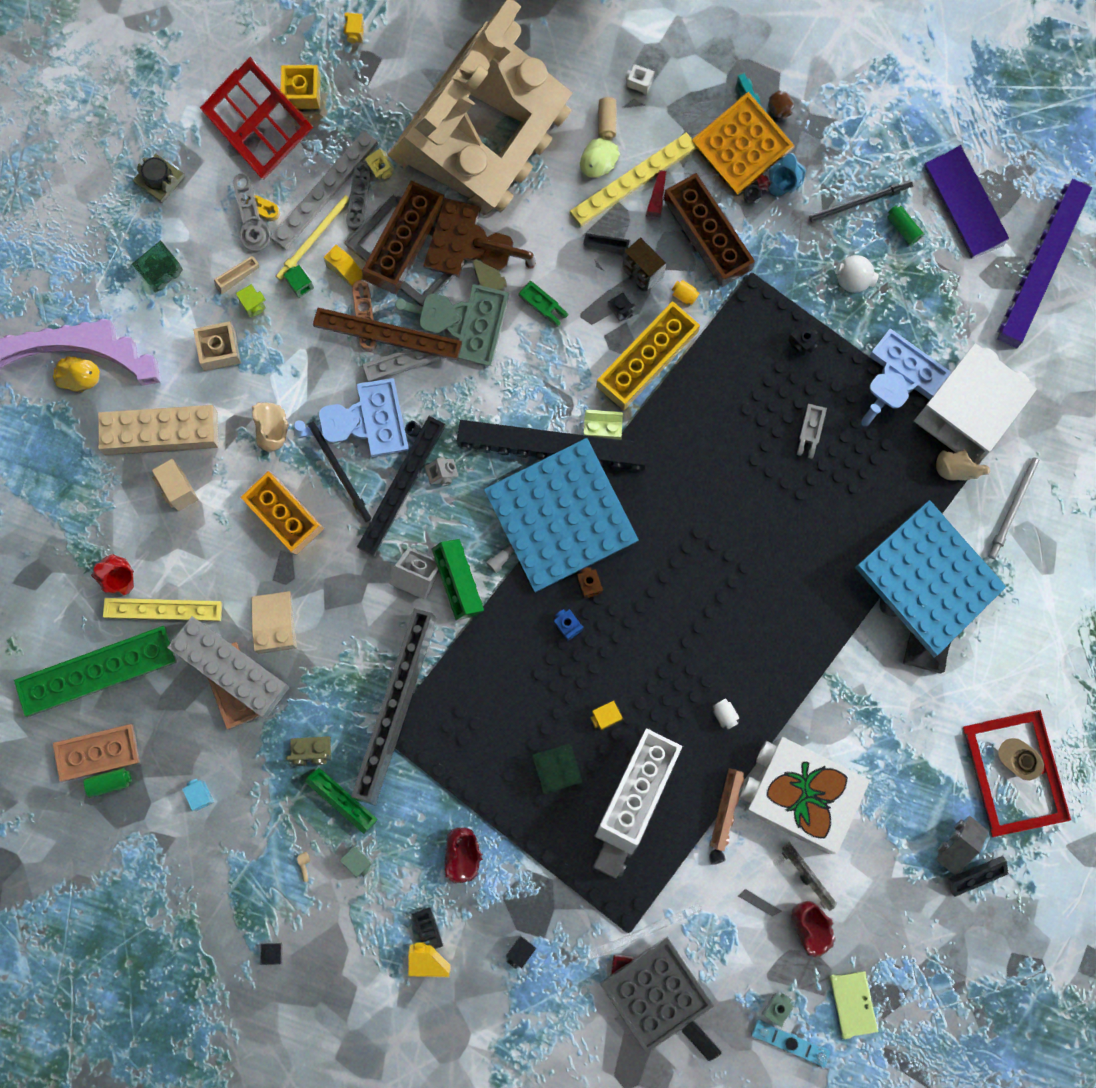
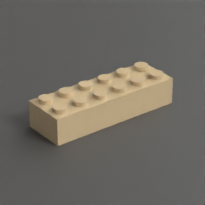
M213 405L98 412L99 450L104 455L218 448V412Z

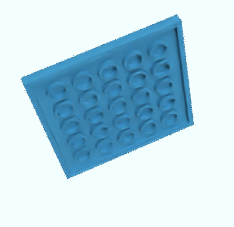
M587 438L484 489L535 593L639 541Z
M930 500L855 567L933 657L943 651L1006 588L1005 584Z

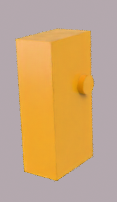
M269 471L240 497L290 552L296 555L325 529L284 484Z

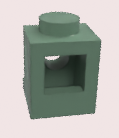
M774 993L762 1014L782 1028L783 1023L794 1008L790 1003L792 999L783 993L780 996ZM779 1005H782L784 1008L783 1012L781 1013L777 1012V1007Z

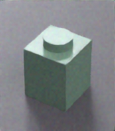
M353 846L340 860L356 878L360 876L364 878L372 870L370 866L373 862L357 846Z

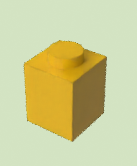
M614 701L593 710V716L590 717L595 728L599 727L600 731L623 719Z

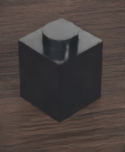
M520 935L506 954V957L509 958L507 963L515 969L518 966L523 968L537 947Z

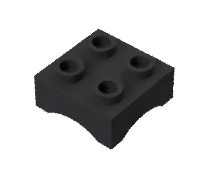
M910 631L903 663L941 674L946 669L951 643L937 656L933 657Z

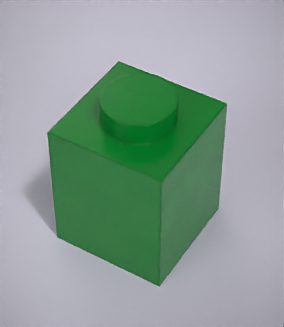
M300 265L289 268L284 274L286 282L298 298L314 289L311 280Z

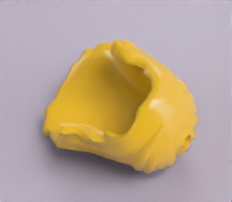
M68 356L65 359L61 358L56 364L53 374L57 387L69 389L73 392H83L93 388L100 378V370L96 364L74 356Z

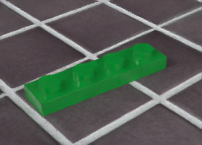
M316 769L305 780L306 784L363 834L378 820L322 769Z

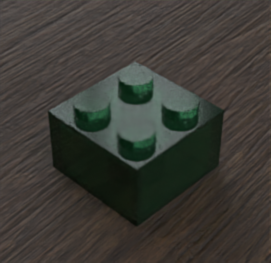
M571 743L532 755L544 795L582 784Z

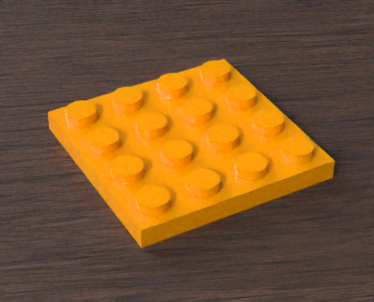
M749 92L692 139L701 153L737 195L753 183L760 174L765 173L771 166L795 148L794 144Z

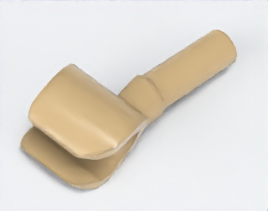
M304 852L298 856L297 862L302 869L303 882H307L308 875L305 864L311 862L308 853Z

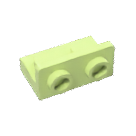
M585 410L584 435L621 440L623 413Z

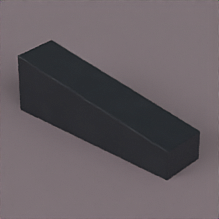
M586 233L583 245L588 248L624 255V251L631 246V241Z

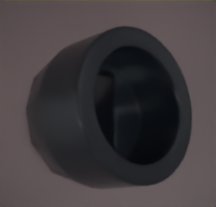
M410 421L405 426V433L411 437H417L421 431V426L415 421Z
M714 849L709 855L711 865L726 861L725 855L721 850Z

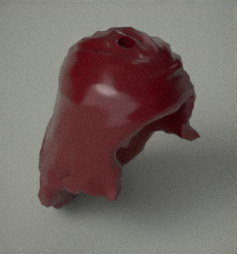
M466 827L454 828L446 838L445 877L449 878V881L453 883L470 882L474 877L478 876L479 863L483 860V854L479 850L477 838L471 829Z
M804 901L796 905L792 909L791 919L807 955L814 958L820 957L834 946L836 937L832 928L834 924L832 922L833 919L826 916L824 911L814 902Z

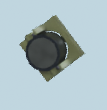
M155 153L152 158H143L142 165L138 164L137 171L139 173L132 181L163 203L185 175Z

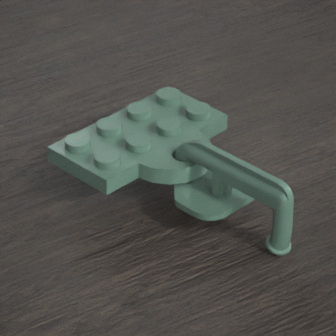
M473 284L469 302H459L452 305L448 297L433 293L425 298L423 306L408 303L401 298L396 300L395 306L399 310L421 314L420 325L427 331L440 333L447 328L453 336L462 341L459 358L492 366L510 293Z

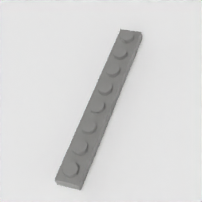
M362 131L275 231L271 239L287 250L353 174L355 165L363 162L378 145V141L365 131Z

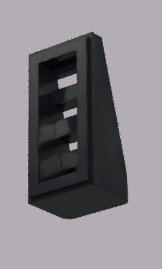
M432 907L412 913L420 942L426 944V941L437 938L438 942L430 945L434 949L443 947ZM429 914V919L419 922L418 918ZM430 922L432 923L431 927L423 930L421 929L422 925L428 924ZM434 930V935L424 938V933Z

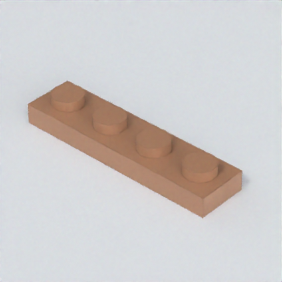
M730 768L710 842L711 847L721 851H725V847L729 843V831L734 823L733 815L735 807L739 803L738 795L740 788L744 783V773Z

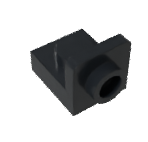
M624 292L608 301V306L619 321L623 319L628 320L635 314L636 305L634 303L631 304Z

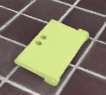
M865 971L840 976L839 974L829 976L842 1039L878 1032Z

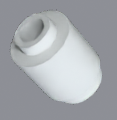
M727 699L712 706L715 710L713 712L722 728L727 727V729H730L738 724L736 720L739 719V716L731 702L728 703Z

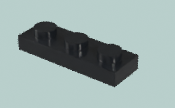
M1000 856L948 878L950 892L956 897L1008 875L1007 860Z

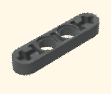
M359 162L354 167L346 218L347 225L352 231H356L364 223L371 180V168L366 162ZM362 168H365L366 171H364L363 179H361L360 171H362ZM363 184L365 189L362 192H358L355 190V187ZM361 201L363 205L361 208L356 209L353 207V203ZM354 213L357 214L358 219L356 225L352 224V221H354L355 218Z

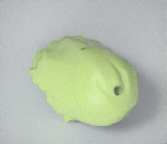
M602 137L592 139L584 149L580 159V169L583 174L593 178H598L604 174L608 175L614 169L615 162L618 161L620 156L618 146L612 143L611 140H605Z

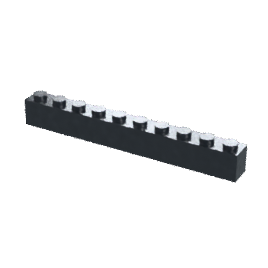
M460 420L456 440L458 447L466 451L479 449L483 453L494 451L500 455H509L510 453L517 454L518 457L522 458L534 456L536 459L543 460L587 438L602 467L603 465L611 466L612 469L616 470L628 468L633 472L645 471L648 443Z

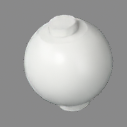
M849 256L836 267L837 280L840 286L848 292H862L868 287H874L877 283L878 273L874 272L872 263L863 256Z

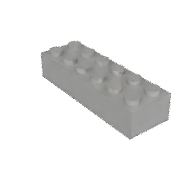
M193 616L168 646V649L264 719L269 716L290 688Z

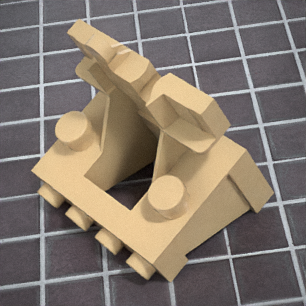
M505 0L489 22L486 21L464 44L387 154L404 169L410 165L468 197L467 203L479 206L481 208L480 213L483 215L494 208L499 212L506 208L514 196L507 190L513 180H516L519 184L524 181L533 168L527 162L532 152L534 151L540 155L547 148L552 140V137L546 133L552 123L559 127L572 110L566 105L572 92L547 72V68L541 60L529 57L514 45L521 34V27L514 21L515 15L521 6L514 0ZM469 95L521 122L499 155L495 154L481 142L467 114V111L475 104L468 98Z

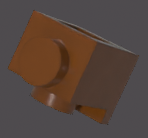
M591 567L580 570L581 574L577 575L583 598L586 599L602 594L603 588L596 569L592 570ZM587 578H592V579H593V583H592V584H588V583L586 582V579H587Z

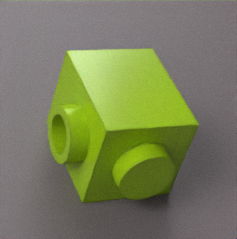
M252 284L236 293L249 317L257 316L266 309L263 303L266 299L261 291L257 292Z

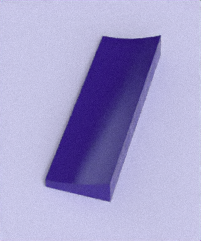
M959 145L947 153L925 162L924 168L971 259L1004 246L1010 238L962 146Z

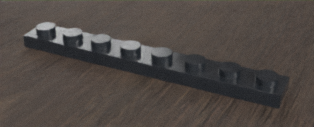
M428 416L357 545L358 549L375 557L446 427L445 423Z

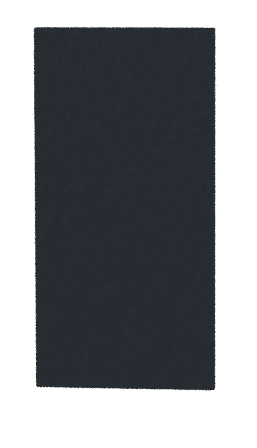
M750 273L622 432L621 440L648 443L645 471L633 472L628 468L616 470L612 469L611 466L605 465L602 467L639 539L638 542L588 566L592 570L596 569L603 593L584 599L577 579V575L581 574L580 571L535 593L519 561L483 606L484 611L473 618L412 694L395 749L626 933L632 932L717 818L729 768L743 772L744 780L757 764V757L765 741L772 743L880 599V595L855 567L927 501L930 500L943 514L967 482V480H947L937 472L936 461L941 451L945 450L953 454L956 452L914 422L930 401L914 389L908 393V399L900 408H892L885 403L880 413H877L868 426H863L861 423L863 417L869 411L870 406L878 399L870 391V384L877 375L882 374L884 367L754 273ZM803 323L815 329L820 337L817 343L818 347L811 354L808 352L804 356L801 353L795 352L792 344L788 341L790 335ZM808 404L827 408L819 443L816 445L813 459L808 458V452L811 447L810 443L805 442L802 455H797L800 443L799 437ZM587 578L586 582L592 584L593 579ZM563 609L565 611L570 609L584 627L582 632L568 642L554 624L555 615ZM567 619L564 621V624L569 626L571 621ZM724 699H727L728 703L731 702L739 716V719L736 720L738 724L730 729H727V727L722 728L713 712L715 710L712 706ZM614 701L623 719L600 731L599 727L595 728L590 718L593 716L592 711ZM647 728L681 745L682 748L638 846L631 857H626L623 864L627 866L622 876L613 878L593 868L605 842L595 835Z

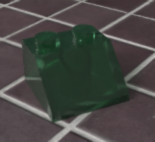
M161 240L132 263L140 278L154 293L163 290L167 283L179 277L183 271L180 263Z

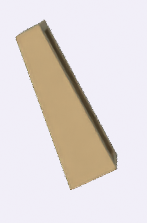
M253 256L249 257L215 278V287L221 294H224L257 270L259 263Z

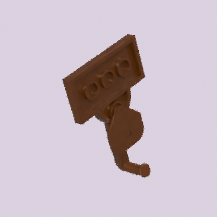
M445 198L423 266L429 270L459 277L465 260L473 261L480 258L484 264L496 270H503L507 266L510 256L526 260L525 265L529 269L536 266V261L531 251L513 247V240L508 235L493 233L487 237L486 232L476 225L481 211L479 206Z

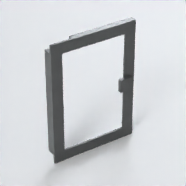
M392 195L383 205H380L344 242L349 249L365 262H367L371 254L358 243L393 207H397L401 199L399 195L397 197ZM433 224L429 233L432 237L436 228L435 224ZM443 274L424 295H421L405 281L401 285L400 290L420 306H423L425 298L429 294H438L454 276Z

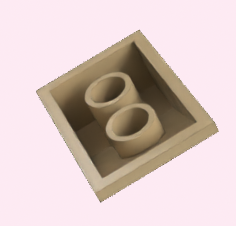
M290 591L252 597L254 651L258 654L297 649Z

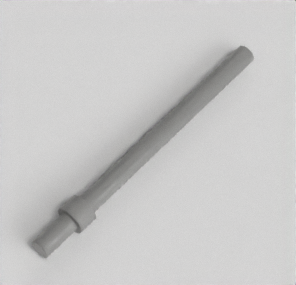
M1032 458L1001 529L992 541L993 546L988 555L991 559H996L1000 548L1005 544L1006 534L1040 460L1037 458Z

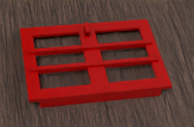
M249 57L239 69H235L200 107L263 180L313 129L311 123L252 57ZM250 70L271 93L261 105L240 82ZM236 85L257 107L249 118L228 96ZM224 98L245 120L235 133L214 110ZM279 103L301 126L291 138L269 115ZM265 118L269 120L287 141L278 151L257 129ZM253 131L275 154L264 166L243 143Z

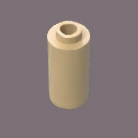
M604 97L598 101V135L605 140H611L616 136V99L612 97Z

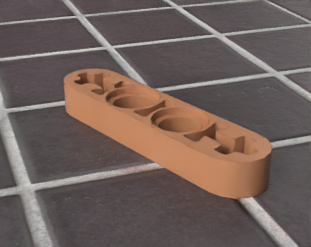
M357 281L352 288L356 316L374 320L369 286L364 281ZM359 287H363L364 289V298L360 297V293L358 291ZM362 303H366L369 306L368 310L364 312L360 311L358 307ZM359 338L363 350L370 352L376 348V341L370 342V345L367 346L365 343L366 339Z

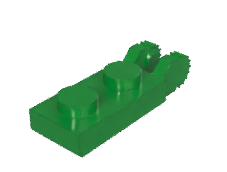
M531 280L518 293L520 298L542 316L548 318L555 326H559L561 322L552 314L554 310L563 318L568 316V313L558 305L556 300Z

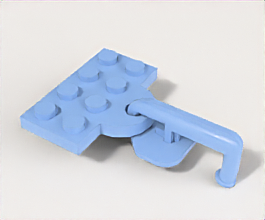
M889 329L869 355L883 365L884 368L882 374L877 375L870 384V391L878 399L870 406L869 411L863 417L862 425L868 426L877 413H880L885 403L892 408H900L908 399V393L914 389L931 399L951 372L892 329Z
M394 378L357 384L360 402L353 404L348 410L340 404L325 406L319 412L321 425H317V427L328 442L345 441L350 434L358 439H367L371 457L405 452L409 449ZM295 422V437L314 436L310 428L305 427L304 422Z

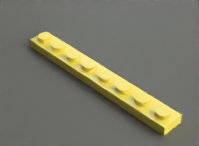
M686 132L570 210V215L580 227L584 226L658 176L659 170L665 171L695 151L697 146Z

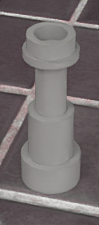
M510 544L505 550L502 549L494 558L491 557L486 562L487 566L494 573L497 574L502 569L501 566L510 559V555L514 552L512 545Z

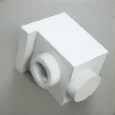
M634 64L632 70H628L625 78L627 87L643 92V95L647 96L653 82L654 71Z

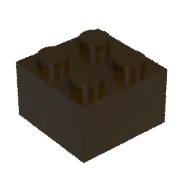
M640 237L624 251L622 266L628 275H632L635 278L636 283L641 288L644 287L648 291L664 277L666 262Z

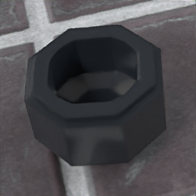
M751 184L745 188L744 198L748 203L755 204L761 200L762 190L758 185Z

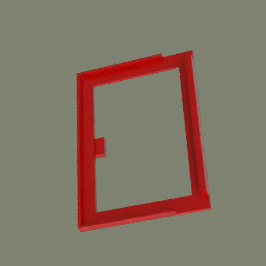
M1041 710L963 727L992 837L1072 821ZM1032 722L1044 763L1041 774L1047 773L1057 813L1000 825L975 734Z

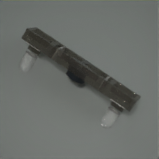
M789 841L783 846V852L772 860V864L779 866L785 859H789L800 872L802 882L805 885H810L821 901L819 903L821 906L831 911L836 907V901Z

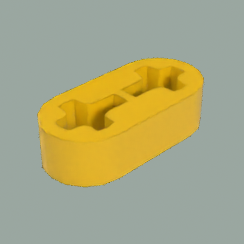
M255 195L256 202L260 206L258 207L260 217L267 221H276L280 216L278 206ZM274 209L275 213L269 215L267 210L272 211Z

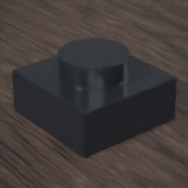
M282 943L261 944V965L282 964Z

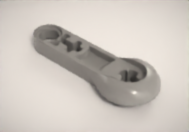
M238 174L233 179V186L242 218L240 240L247 249L259 251L269 244L271 239L270 230L260 218L251 180L245 174ZM242 178L246 179V186L238 187V181ZM242 192H246V196H247L249 199H251V200H248V204H245L244 202H242V201L245 200V196H244V194H243ZM255 231L259 234L257 239L251 237Z

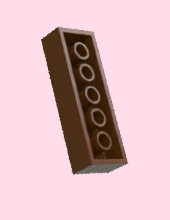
M697 173L665 190L663 200L721 288L753 270L755 260Z
M412 180L410 181L362 269L364 281L397 295L441 212L444 203L443 194Z

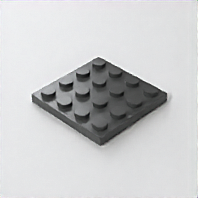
M665 937L600 983L646 1054L714 1007L668 937Z

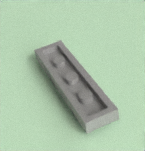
M407 349L362 365L368 382H372L440 359L439 356Z

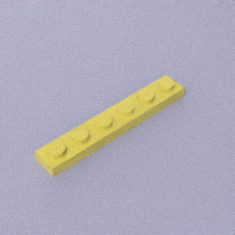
M104 599L103 618L189 621L193 616L198 621L221 622V601Z

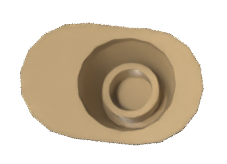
M1017 738L1006 739L1001 743L998 755L1000 761L1021 779L1028 781L1034 780L1041 775L1044 763L1042 757L1032 747Z

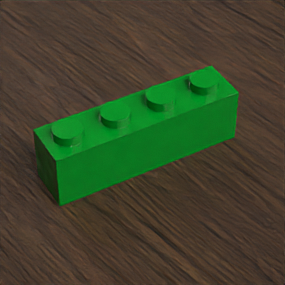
M460 539L443 541L434 546L431 550L455 620L475 617L483 612V603L478 594L476 583L474 582Z

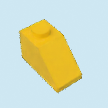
M335 244L323 257L326 266L351 287H353L354 283L363 279L362 269L338 245Z
M425 943L410 945L408 976H450L451 965L431 945H426Z

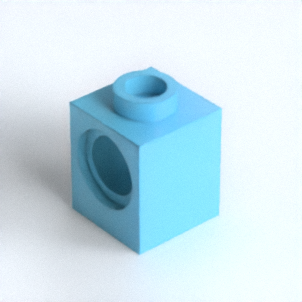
M194 779L186 784L187 787L182 789L192 811H198L214 803L209 789L203 780L198 781V779Z

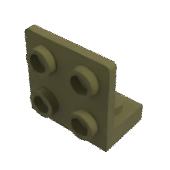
M331 737L291 738V756H286V760L295 766H306L307 762H312L315 765L327 764V761H332Z

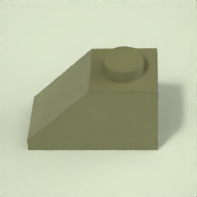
M473 260V268L480 286L505 291L507 283L505 277H501L498 270L478 260Z

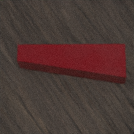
M659 170L646 216L661 217L667 171Z

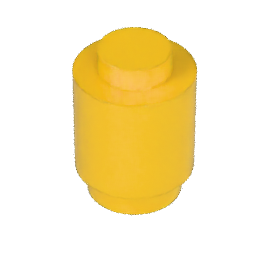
M683 279L681 282L677 281L671 289L674 292V297L690 305L694 304L700 294L696 291L697 288Z

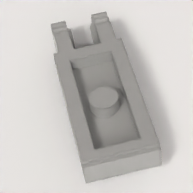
M812 404L807 405L799 437L800 443L797 455H802L806 442L811 444L808 458L813 459L816 445L819 443L827 408Z

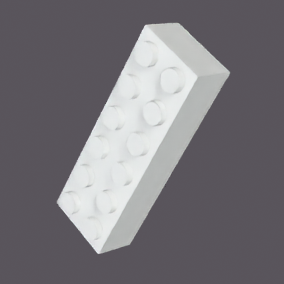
M646 728L597 830L596 837L631 855L633 854L680 753L681 745Z

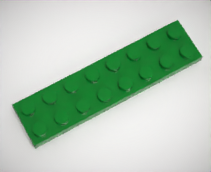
M163 625L15 679L14 683L24 716L36 715L177 663L174 652L168 649L171 642L166 627Z

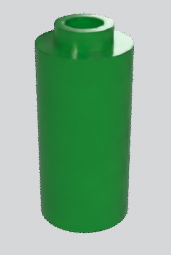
M896 205L888 211L889 215L887 218L910 246L918 242L925 235L903 206L898 207Z
M125 768L86 778L84 779L86 795L88 798L127 788L129 783L132 782L131 773L126 771Z

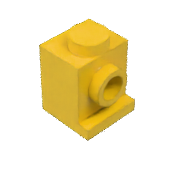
M345 13L344 34H347V41L349 43H362L364 32L363 14Z

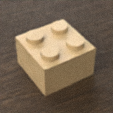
M231 321L193 329L199 363L204 371L241 364L236 333Z
M173 459L152 470L155 475L152 478L157 487L163 492L161 494L171 508L175 507L180 511L199 500L182 469Z

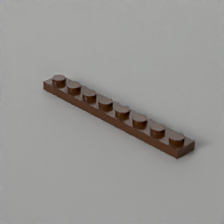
M319 307L313 321V326L316 328L458 361L462 347V341Z

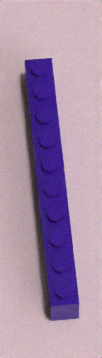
M1073 178L1068 184L1065 183L1060 191L1062 197L1061 199L1058 198L1053 207L1055 212L1050 214L1046 222L1048 224L1047 230L1044 229L1039 237L1042 241L1040 245L1037 244L1032 254L1035 256L1033 260H1029L1025 268L1027 274L1021 277L1018 283L1021 287L1019 291H1015L1011 299L1013 304L1007 308L1004 314L1006 320L1001 322L997 329L999 333L997 340L1016 349L1023 343L1093 187Z

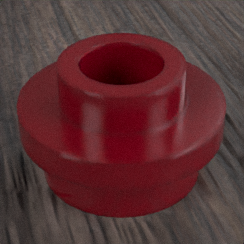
M760 174L756 178L758 186L761 190L765 189L766 191L768 190L767 186L770 185L767 175L763 176V174Z

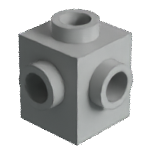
M440 457L425 466L430 484L447 486L452 483V480L459 477L454 459Z

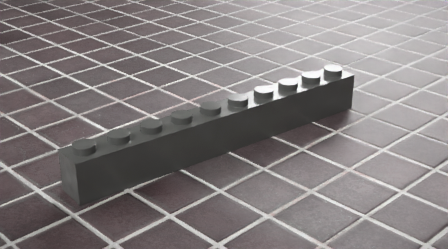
M415 608L413 610L351 795L357 801L374 806L377 804L437 622V618L431 612Z

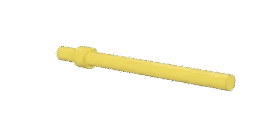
M344 195L291 259L288 258L283 264L284 267L275 276L278 280L282 281L286 271L291 267L297 266L296 263L349 202L348 196Z

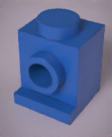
M563 609L555 615L554 624L567 642L583 631L584 627L570 609L568 611ZM567 619L571 621L569 626L564 624V621Z

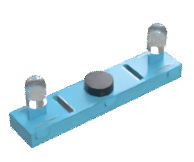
M762 1020L756 1021L752 1032L754 1038L768 1042L784 1049L788 1053H793L814 1062L821 1067L826 1066L831 1052L827 1048H822L797 1037V1035L787 1033L766 1024ZM775 1030H777V1031H776V1034H775V1036H774L773 1042H771V1041H772V1038H773V1035H774V1033H775Z

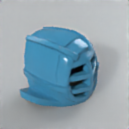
M793 153L783 156L774 166L770 167L769 173L772 183L769 190L771 194L780 196L785 193H793L804 183L806 169L797 162V158Z

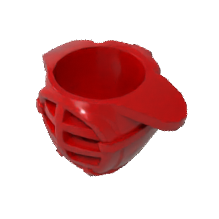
M110 554L94 565L91 576L102 587L101 590L103 592H120L123 595H127L134 588V571L125 558Z

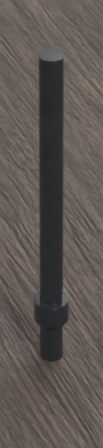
M909 180L900 184H892L889 188L809 215V219L811 222L888 195L900 194L901 191L913 187V182Z
M314 421L308 423V427L354 502L355 510L360 512L365 523L370 521L372 518L365 508V502L362 498H359Z

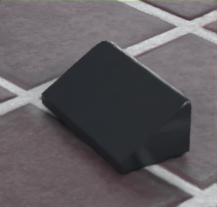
M692 1021L682 1029L683 1034L708 1061L722 1054V1051L695 1021Z

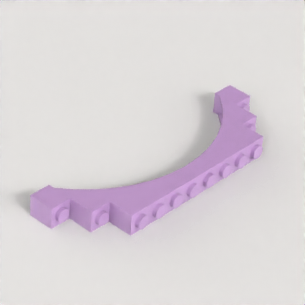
M100 319L94 323L82 322L76 326L64 325L59 329L53 330L43 329L41 332L36 333L24 332L18 336L6 335L0 339V368L24 357L40 353L72 351L92 354L110 360L135 375L142 386L160 383L158 361L155 357L145 354L138 358L137 346L134 340L129 337H120L117 340L115 326L107 319Z

